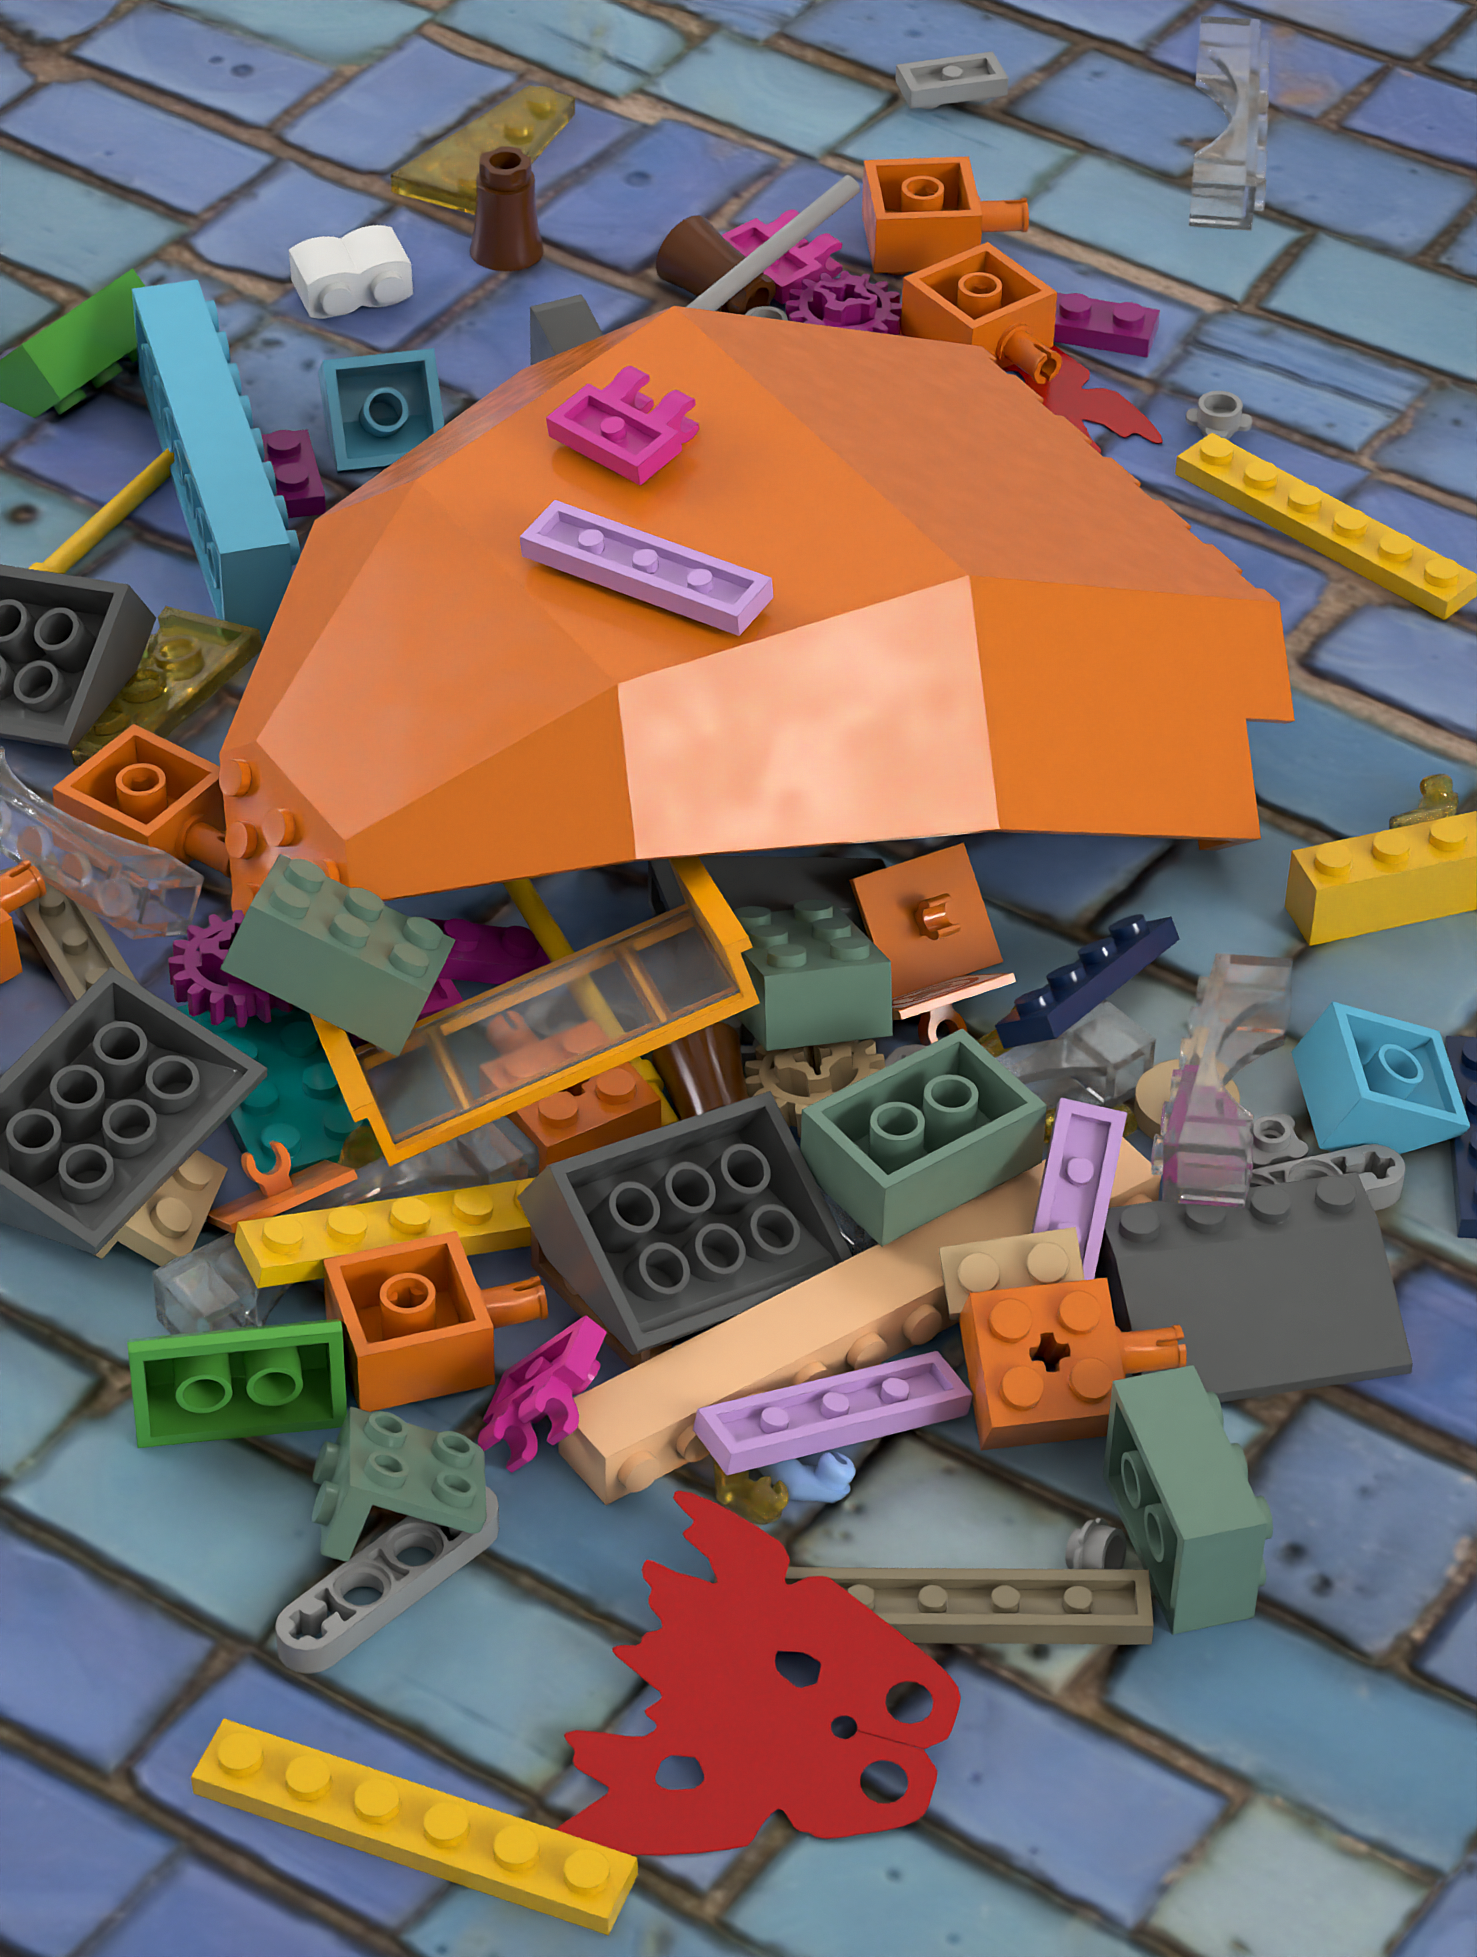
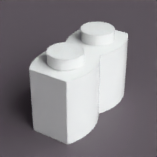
M382 225L366 226L351 231L342 238L330 236L311 238L289 249L291 281L309 316L312 318L325 319L346 315L361 305L365 307L390 306L407 299L413 294L411 262L392 227Z

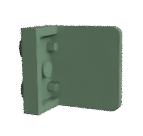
M350 1406L336 1442L325 1441L319 1451L313 1472V1482L321 1484L314 1504L312 1522L321 1525V1555L348 1562L372 1505L468 1533H479L483 1528L487 1518L484 1451L479 1445L473 1443L462 1434L453 1431L436 1432L405 1423L401 1418L392 1413L384 1411L371 1413Z

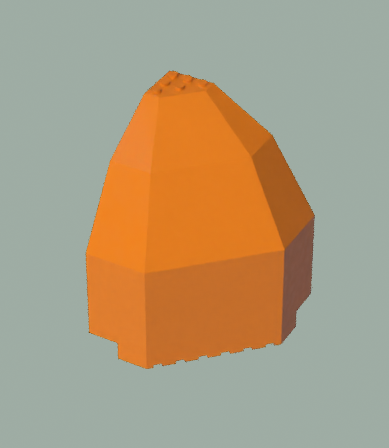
M672 306L522 369L314 521L219 752V785L223 792L226 821L225 846L229 854L233 892L231 897L232 912L242 910L245 917L251 902L280 854L291 859L298 858L310 861L320 867L325 876L349 888L357 887L369 890L385 902L636 861L986 832L1198 839L1199 850L1217 851L1261 839L1246 721L1281 724L1295 721L1280 602L1265 589L1255 588L1242 577V569L1213 544L1203 543L1191 533L1190 529L1192 526L1163 501L1153 500L1139 488L1141 483L1113 458L1103 457L1090 446L1091 439L1064 416L1054 415L1042 404L1044 399L1016 375L1007 374L995 364L996 358L982 346ZM627 366H633L650 377V381L638 391L653 399L654 405L647 414L659 405L665 395L673 390H678L695 399L696 405L684 416L699 423V430L696 435L688 442L682 443V451L642 485L632 482L549 437L546 417L586 384L589 383L603 390ZM554 500L771 577L773 599L742 634L738 636L525 558L521 553L520 536Z

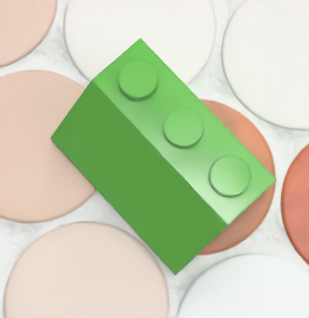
M132 268L3 357L0 360V402L33 418L38 417L52 406L60 415L86 397L81 386L89 380L97 389L123 371L117 362L123 356L127 355L132 363L137 361L132 289L146 286Z
M338 1318L128 1339L127 1341L138 1448L341 1428L346 1418L347 1403L342 1323Z

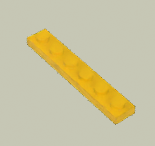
M1210 433L1177 456L1175 475L1443 620H1446L1477 597L1476 573L1412 540L1409 536L1399 533L1367 516L1362 511L1354 509L1322 492L1317 487L1309 485L1279 469L1274 464L1236 446L1225 438Z
M535 1178L241 1221L237 1224L234 1243L257 1288L324 1278L323 1259L457 1231L466 1256L531 1246V1225L517 1197Z
M225 1718L220 1723L191 1775L193 1794L608 1936L638 1875V1861L635 1856Z

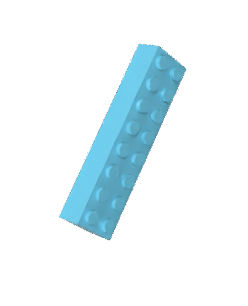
M198 279L132 289L139 381L162 451L164 452L168 448L170 453H174L175 461L170 465L171 479L226 647L265 641L291 580L292 566L297 565L300 558V547L296 531L288 530V514L283 495L276 496V480L271 461L264 462L265 454L262 435L259 428H253L249 398L247 395L241 396L239 370L236 363H230V351L225 331L219 332V320L214 300L205 301Z

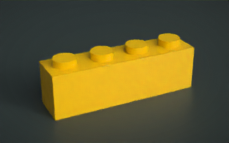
M1477 811L1292 850L1284 907L1308 945H1318L1477 910Z

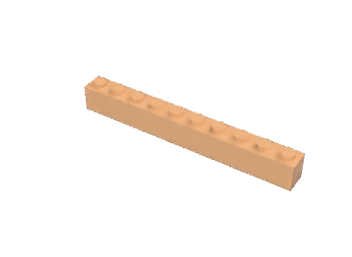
M1122 1137L1108 1208L1154 1202L1159 1199L1161 1172L1124 1137ZM1046 1159L1035 1167L882 1247L877 1244L574 1397L573 1400L579 1412V1423L572 1434L558 1442L559 1454L605 1505H608L631 1492L642 1491L656 1479L689 1462H697L710 1454L693 1431L698 1408L880 1365L883 1361L914 1345L927 1343L937 1333L959 1322V1319L950 1320L939 1247L1031 1234Z

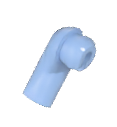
M838 1452L823 1454L818 1461V1466L803 1465L795 1458L757 1468L787 1499L835 1503L843 1499L850 1492L851 1489L848 1483L852 1481L855 1475V1467L852 1461Z

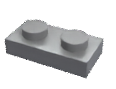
M993 51L896 64V84L910 109H932L941 104L963 101L982 102L988 98L1006 96L1008 92V76Z

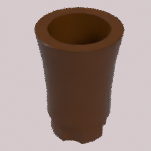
M500 146L493 151L484 152L479 158V172L476 176L475 224L470 245V255L477 264L487 269L506 272L526 269L536 264L544 253L537 219L535 176L531 171V157L523 154L520 148Z
M694 215L679 222L666 236L657 255L656 271L662 280L685 289L698 297L745 259L746 256L723 238L705 217ZM762 272L717 310L745 315L753 308L769 306L776 294V285L770 277Z
M718 1021L657 1048L653 1052L652 1064L663 1080L680 1120L749 1098L743 1071L740 1037L737 1031L728 1024Z

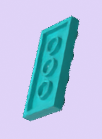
M188 1004L177 1007V1010L267 1068V1077L225 1119L241 1154L246 1152L252 1154L259 1172H269L275 1166L276 1156L269 1143L273 1140L283 1144L290 1155L291 1168L289 1176L323 1160L353 1169L386 1160L368 1118L356 1123L354 1122L309 1012L294 1005L293 1010L289 1013L275 1007L271 1009V1022L264 1023L257 1015L248 1017L245 1027L238 1028L233 1017L226 1016L216 1026L211 1024L209 1011L193 1017L189 1015Z

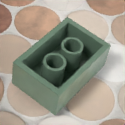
M280 854L251 902L220 969L399 1057L456 940L443 934L442 930L428 919L417 916L408 917L384 905L382 899L369 890L357 887L349 888L325 876L323 870L310 861L298 858L291 859Z
M810 899L795 903L793 910L771 912L770 909L765 907L748 906L733 911L747 933L753 947L742 952L741 956L760 1001L759 1004L735 1015L766 1051L893 1036L891 961L836 905H832L831 902L826 900ZM714 960L715 992L719 995L732 988Z
M962 1028L802 1109L800 1151L817 1185L882 1247L1042 1163L1047 1105Z
M1194 1365L1114 1380L1112 1382L1103 1467L1105 1483L1143 1569L1149 1570L1150 1585L1172 1635L1254 1618L1258 1587L1264 1586L1266 1583V1567L1263 1558L1265 1540L1270 1539L1273 1535V1521L1269 1505L1263 1496L1255 1497L1248 1482V1468L1244 1452L1238 1443L1230 1444L1223 1429L1224 1420L1220 1401L1214 1391L1206 1392Z

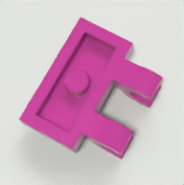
M794 209L788 210L767 225L754 218L722 234V237L747 257L795 218L799 212ZM829 233L817 236L811 243L803 238L763 271L776 285V294L773 298L784 304L786 301H789L791 289H802V280L809 279L817 283L820 281V273L825 272L832 278L839 275L843 271V266L831 258L830 255L842 249V243Z
M627 366L603 390L589 383L549 414L546 417L549 437L632 482L642 485L682 451V443L691 440L698 432L699 423L684 416L696 405L694 398L678 390H673L665 395L659 405L647 414L654 405L653 399L638 391L650 381V377L633 366Z
M585 1315L505 1370L483 1418V1421L488 1425L480 1431L478 1436V1445L483 1451L504 1439L511 1450V1457L507 1461L506 1469L513 1473L531 1461L537 1453L538 1441L531 1422L535 1424L546 1415L549 1416L552 1429L548 1434L547 1441L551 1445L557 1444L572 1434L579 1423V1412L573 1396L582 1393L596 1377L600 1368V1362L596 1360V1356L607 1331Z

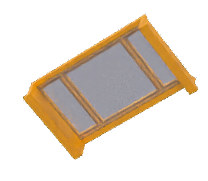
M698 856L668 859L686 904L417 1021L399 1057L370 1042L354 1049L345 1030L309 1013L354 1122L356 1123L368 1118L389 1167L760 1003L741 956L742 952L753 948L750 939Z

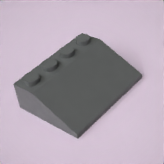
M0 564V738L70 750L75 748L137 671L157 619L129 584Z
M110 967L0 1077V1222L96 1255L267 1077V1068L113 967Z
M771 1091L550 1164L517 1197L545 1257L631 1355L723 1323L853 1257Z
M1357 1172L1108 1208L1095 1276L1096 1279L1107 1278L1115 1326H1118L1122 1333L1166 1328L1179 1324L1183 1330L1184 1339L1178 1340V1345L1186 1344V1366L1194 1365L1206 1392L1214 1391L1220 1402L1410 1374L1412 1372L1413 1362L1378 1218ZM1165 1370L1132 1373V1375L1135 1377Z

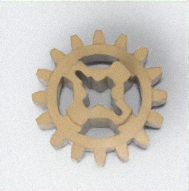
M872 1039L859 1043L858 1040L771 1051H766L762 1045H758L755 1048L756 1060L746 1061L745 1080L749 1098L771 1091L788 1127H797L798 1137L801 1138L802 1109L885 1068V1059L883 1054L876 1053V1044Z

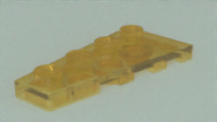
M528 85L392 173L391 192L475 215L476 176L479 172L480 156L484 152L493 151L500 146H511L520 148L523 154L531 157L532 164L574 117L575 97L555 92L549 87Z
M165 606L158 616L160 628L156 634H150L137 671L75 748L70 750L73 764L81 766L133 724L164 739L168 737L174 729L203 705L206 700L262 650L263 645L259 629Z

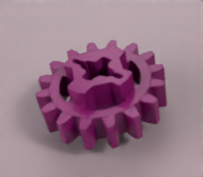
M842 271L840 278L832 279L827 273H820L819 282L816 283L809 279L802 280V289H791L789 301H786L788 321L899 335L901 329L902 304H900L899 292H888V283L886 281L871 284L869 274L856 276L850 275L848 271Z
M235 910L232 919L226 920V922H223L215 914L209 915V927L206 929L192 924L187 927L188 940H175L173 942L174 957L168 958L170 985L174 987V999L176 1002L188 1001L189 1015L193 1017L209 1011L211 1024L216 1026L226 1016L235 1018V1023L238 1028L246 1026L248 1017L257 1015L264 1023L271 1022V1009L275 1007L288 1013L293 1010L292 1004L220 969L244 919L242 910Z

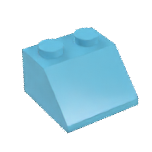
M434 348L322 361L318 375L323 413L337 473L389 467L444 427Z
M1332 1001L1291 1052L1320 1149L1334 1152L1361 1145L1378 1144L1387 1146L1400 1155L1464 1135L1470 1128L1443 1040L1438 1030Z

